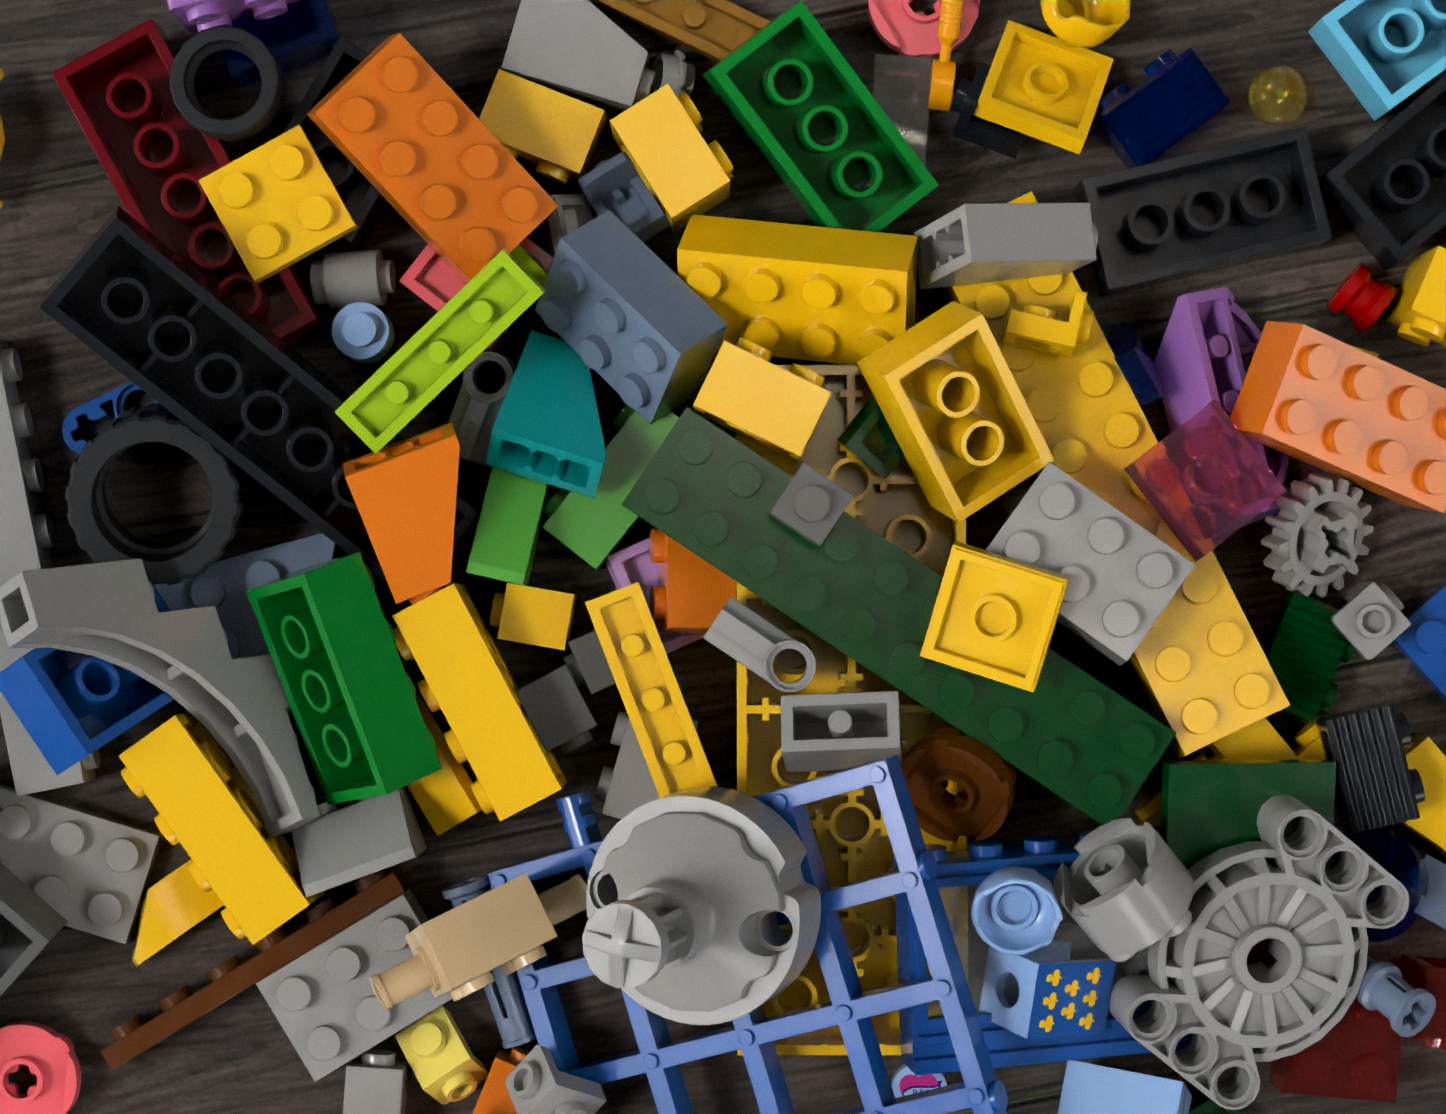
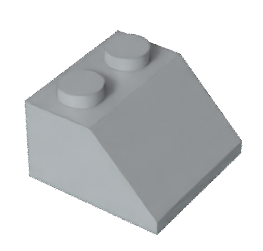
M405 786L387 795L358 799L359 802L337 809L336 804L327 805V802L318 804L320 816L292 831L302 887L306 897L413 859L427 849Z

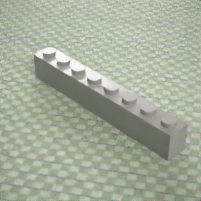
M1 338L0 587L21 571L53 568L49 547L56 545V535L52 519L48 513L42 514L38 492L45 489L43 470L37 458L31 459L27 440L28 436H33L34 434L33 420L27 403H20L16 381L23 379L20 357L16 348H9L8 341ZM0 621L1 672L35 648H8ZM0 691V715L17 796L96 780L94 769L100 767L99 749L59 775H56Z

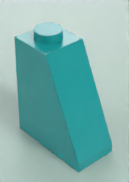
M531 330L493 425L485 464L595 499L607 454L590 368L583 362L581 356L563 339Z

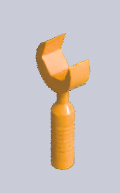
M942 0L937 29V36L941 42L939 59L932 60L927 109L950 111L956 61H950L952 45L960 35L964 0Z

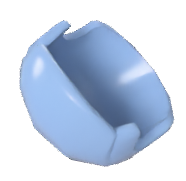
M1012 865L994 871L979 885L971 905L972 924L975 925V929L982 941L1004 954L1025 955L1038 948L1050 945L1060 921L1063 920L1062 906L1057 900L1052 882L1033 868Z

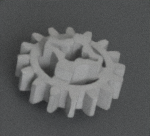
M1310 473L1307 484L1297 480L1291 482L1292 496L1290 498L1277 496L1275 500L1280 511L1277 516H1266L1265 522L1272 526L1273 530L1271 535L1261 539V545L1272 549V552L1263 560L1264 566L1275 570L1272 577L1274 582L1286 586V589L1289 591H1296L1306 596H1309L1311 593L1323 598L1327 595L1328 586L1337 590L1344 588L1343 574L1345 572L1357 575L1359 569L1354 561L1357 555H1368L1370 549L1362 544L1363 536L1373 532L1374 526L1363 523V518L1372 509L1371 505L1360 502L1363 494L1360 488L1349 485L1348 480L1330 474L1324 477L1316 473Z

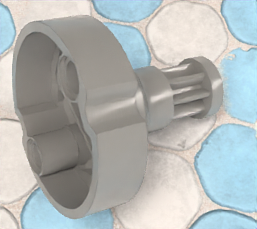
M699 786L686 788L646 803L628 813L616 823L602 841L589 872L586 891L588 921L582 935L583 954L590 970L602 982L615 988H621L635 1002L650 1012L675 1022L690 1025H712L732 1021L748 1014L776 997L791 985L806 966L813 952L820 927V892L814 885L808 884L803 878L800 865L807 850L791 826L768 805L745 793L723 787ZM778 912L785 914L792 924V936L785 934L780 929L777 922Z

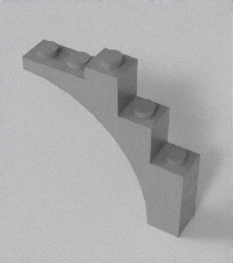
M142 558L21 571L0 587V621L8 648H54L92 655L130 670L168 693L205 726L230 756L254 796L270 837L288 834L320 816L315 801V792L309 782L298 747V738L288 716L292 710L271 655L265 654L232 659L228 648L227 635L221 626L216 606L158 612L154 589L148 580Z

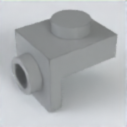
M1374 581L1357 583L1343 596L1348 603L1331 618L1334 626L1366 660H1371L1412 625L1401 613L1404 605L1396 594L1385 584L1380 583L1377 585Z
M536 1045L505 1080L517 1114H595L607 1101L599 1083L557 1070L549 1048L541 1045Z

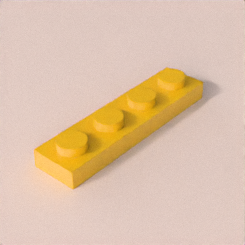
M636 582L585 602L659 797L661 798L686 788L699 786L718 787L640 583Z

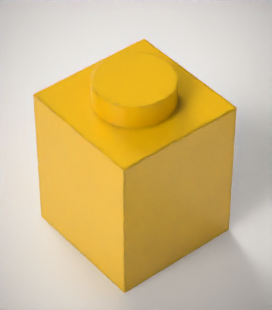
M507 583L505 593L495 592L490 625L499 627L497 639L567 650L577 594Z

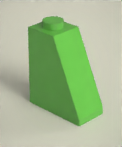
M492 467L466 573L528 586L544 517L543 509L546 506L549 494V484Z

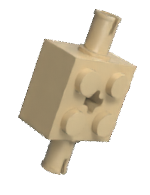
M524 873L419 925L405 936L414 956L378 975L374 974L369 977L370 984L380 1005L386 1011L392 1008L393 1005L430 988L434 998L450 992L455 1002L495 982L491 970L501 966L507 976L546 956L547 953L543 944L557 937L553 926L586 909L587 885L585 881L577 874L571 877L570 880L537 895L527 873Z

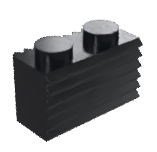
M1381 703L1316 719L1324 758L1336 762L1335 803L1338 808L1340 825L1344 831L1352 834L1420 818L1417 804L1425 801V791L1418 770L1416 768L1409 770L1404 747L1411 746L1412 739L1407 719L1402 712L1395 714L1393 704Z

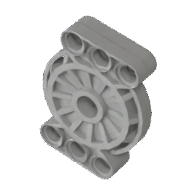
M1279 794L1269 798L1262 804L1257 815V827L1261 841H1247L1221 848L1196 862L1188 869L1194 881V893L1188 907L1192 914V919L1188 927L1177 936H1164L1148 947L1147 964L1150 976L1129 975L1123 977L1113 985L1111 991L1109 1011L1135 1040L1212 1101L1227 1110H1238L1247 1107L1255 1100L1261 1082L1256 1062H1270L1297 1054L1321 1040L1341 1021L1356 998L1366 971L1369 941L1366 928L1387 929L1393 927L1405 917L1409 908L1410 899L1408 891L1399 880L1320 814L1290 795ZM1299 817L1298 827L1295 832L1290 836L1284 837V829L1287 823L1293 818ZM1340 851L1337 864L1331 870L1325 871L1326 862L1329 857ZM1380 886L1377 898L1366 905L1369 893L1375 887ZM1269 938L1267 952L1275 958L1272 964L1267 967L1259 960L1256 963L1247 965V957L1251 948L1259 941ZM1146 1000H1151L1147 1012L1140 1017L1133 1018L1136 1007ZM1192 1033V1039L1185 1048L1175 1051L1178 1041L1183 1036ZM1233 1067L1230 1077L1224 1082L1217 1084L1220 1074L1225 1069Z

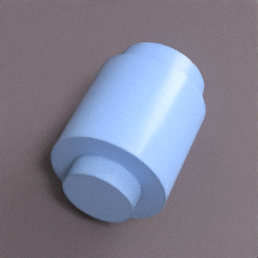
M355 302L345 306L337 313L332 324V337L337 348L343 354L359 363H374L383 359L390 352L394 344L395 331L392 322L380 309L369 303Z

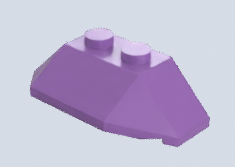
M1226 286L1178 296L1155 358L1154 367L1180 474L1230 519H1237L1279 508L1275 499L1278 495L1282 496L1280 490L1286 478L1289 455L1226 428L1261 336V332L1248 314L1234 302L1235 297Z

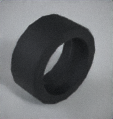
M222 25L201 30L183 43L172 61L169 84L173 102L189 124L210 138L234 142L254 137L271 125L282 107L285 82L281 65L266 44L245 29ZM225 50L241 52L251 58L259 69L262 81L260 96L253 107L242 115L230 118L214 116L203 109L196 99L193 86L195 73L202 61L213 53Z

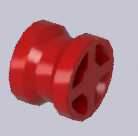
M1360 262L1338 286L1328 300L1326 307L1333 313L1343 312L1352 320V327L1360 334H1363L1384 312L1396 295L1397 289L1390 283L1380 284L1371 277V269L1363 262Z

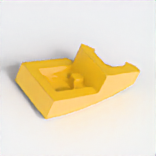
M192 859L147 890L146 897L142 901L140 924L132 961L136 967L224 906L213 889L208 893L205 892L192 877L187 866L193 861Z

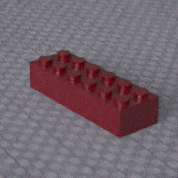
M152 18L52 72L51 74L130 216L288 345L325 326L293 265L258 284L251 277L198 181L235 159L224 140L210 138L194 128L185 120L174 104L169 79L172 61L177 53L165 31ZM194 86L196 99L201 104L203 109L208 111L198 91Z

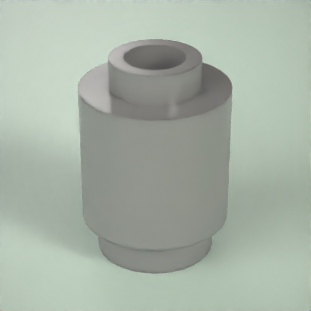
M380 249L326 253L324 259L311 262L310 282L316 305L328 304L331 310L342 309L355 302L384 306L387 302V294L396 292L394 263L392 260H384Z

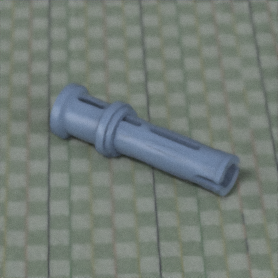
M488 875L475 876L443 889L444 899L451 900L452 906L455 908L488 892V886L490 885ZM501 966L491 970L495 982L485 986L484 989L503 1041V1048H513L536 1038L535 1031L515 972L506 976Z
M1367 955L1366 971L1356 996L1358 1002L1367 1010H1378L1388 1018L1391 1028L1401 1037L1416 1035L1425 1028L1434 1015L1436 1008L1435 997L1426 989H1415L1402 979L1400 969L1393 963L1386 961L1377 962Z

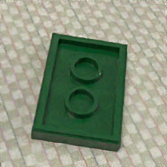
M1330 759L1163 761L1160 836L1188 870L1196 862L1221 848L1247 841H1261L1257 827L1258 812L1263 803L1279 794L1290 795L1334 826L1336 762ZM1299 817L1293 818L1287 823L1284 829V837L1290 836L1295 832L1298 827ZM1332 856L1326 862L1325 871L1332 869Z

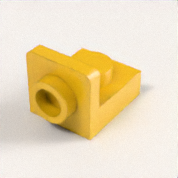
M1075 291L1067 322L1057 320V313L1055 311L1040 306L1025 305L1022 311L1011 309L1003 343L1070 359L1075 344L1086 345L1089 338L1094 311L1084 309L1087 292Z

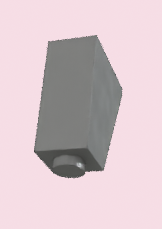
M521 0L501 66L502 70L575 99L619 112H624L638 101L649 96L656 77V71L648 69V52L589 0Z
M1090 203L964 204L914 232V236H918L917 266L920 289L1066 274L1097 260L1098 231L1096 225L1092 222Z

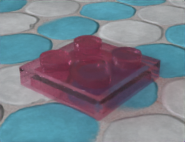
M1216 399L1124 468L1195 562L1206 556L1286 492L1282 484Z

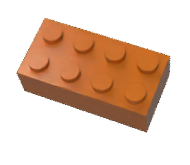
M401 33L389 35L306 114L464 283H468L502 249L506 248L510 253L558 207L555 201Z
M1266 321L1226 428L1339 478L1348 480L1355 485L1403 506L1445 513L1446 389L1305 324Z

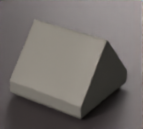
M584 194L549 195L558 207L542 222L548 254L553 258L563 236L593 220L591 205Z

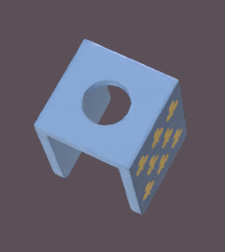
M1053 939L1050 945L1043 946L1025 955L1000 953L988 945L978 1012L992 1013L991 1022L1026 1039L1100 1035L1104 1033L1106 1028L1115 962L1106 958L1069 960L1071 944L1063 939Z

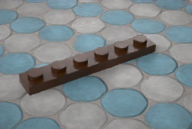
M398 868L386 875L384 870H380L363 876L352 883L357 894L339 905L332 895L303 913L309 922L303 927L289 934L285 925L256 943L260 953L241 964L238 957L234 955L206 972L212 982L195 993L191 991L187 984L158 1002L163 1012L154 1018L144 1022L140 1014H137L111 1030L110 1034L115 1041L100 1051L110 1069H116L404 893L411 886L401 869Z

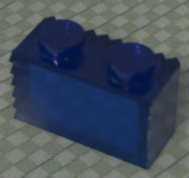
M1191 48L1178 57L1171 49L1166 51L1143 69L1149 77L1132 90L1124 82L1099 100V105L1103 111L1096 116L1093 123L1126 168L1152 162L1220 113L1230 103L1228 97L1223 94L1221 87L1216 84L1215 79L1209 74L1208 69L1203 66L1201 60Z

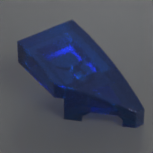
M1127 322L1111 328L1106 340L1115 355V361L1140 405L1143 406L1161 398L1164 390L1163 378L1136 329Z

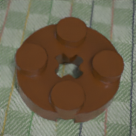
M940 728L935 735L919 740L911 747L901 764L919 826L923 831L936 838L957 842L959 836L970 837L977 835L975 841L986 839L996 833L1002 826L1013 804V786L1016 781L1014 768L1008 762L1002 760L987 745L965 736L957 728ZM947 780L959 783L965 788L967 793L964 791H959L956 795L946 790L949 783Z

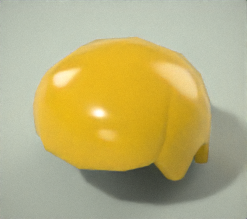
M1040 0V7L1048 27L1059 40L1069 46L1095 47L1102 44L1130 19V0Z

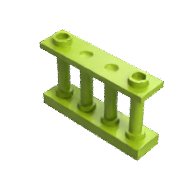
M518 244L510 253L506 248L502 249L359 387L335 413L376 454L546 291L543 286L548 272L521 244Z

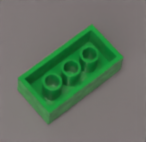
M802 0L791 5L703 74L704 78L816 226L880 232L939 186Z
M360 551L299 569L246 591L327 805L387 795L442 769L436 755L434 736L424 723L415 699L416 689L414 683L404 670L395 646L394 630L384 617L375 593L374 577L370 569L364 564Z

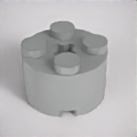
M1120 818L1096 828L1083 837L1074 847L1080 855L1068 869L1062 862L1056 873L1054 889L1057 900L1093 943L1115 962L1128 960L1137 951L1149 947L1164 936H1177L1191 922L1192 914L1188 907L1194 893L1192 875L1152 825L1144 821V825H1136L1131 818Z

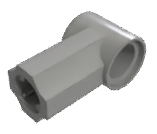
M488 351L482 352L464 369L463 383L448 422H452L460 444L459 457L481 465H486L492 428L517 367L504 354ZM495 361L505 371V383L496 393L488 394L478 385L477 375L482 365L486 362Z
M732 596L703 637V639L783 692H796L804 689L812 681L816 672V660L812 651L805 644L797 641ZM785 649L799 651L806 661V669L803 675L793 682L779 680L773 672L775 656Z

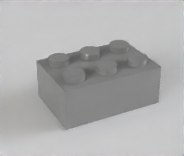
M1048 462L986 549L1002 556L1069 576L1070 579L1057 622L1119 666L1128 661L1196 565L1051 462Z
M411 888L256 983L315 1082L452 999L450 992L434 998L430 988L393 1005L392 1008L385 1011L376 998L370 984V976L378 975L414 956L405 936L419 925L429 921L428 916Z

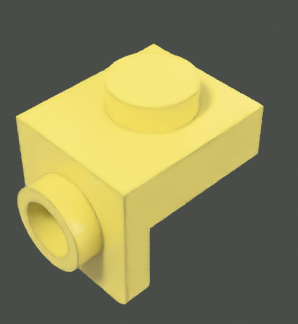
M443 1005L395 1035L422 1089L442 1105L468 1097L475 1091L477 1084L488 1077L489 1073L485 1065L472 1054L450 1011Z

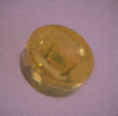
M1278 66L1264 69L1256 74L1250 84L1249 104L1255 116L1264 123L1280 124L1291 122L1299 117L1306 105L1307 90L1300 74L1290 67Z

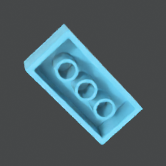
M1345 0L1322 17L1308 31L1374 121L1446 69V0Z

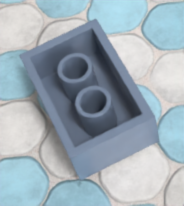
M610 210L560 239L543 286L546 291L539 297L535 312L543 319L546 326L568 343L581 356L583 362L589 368L595 370L620 395L622 400L629 407L635 409L650 425L698 394L728 326L724 319Z

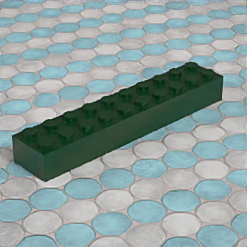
M686 407L622 503L625 508L955 728L961 730L967 736L987 745L1000 758L1099 824L1104 825L1113 820L1120 819L1176 735L1175 731L1050 648H1048L1034 693L921 657L920 653L943 577L844 511L821 546H815L769 515L793 477Z

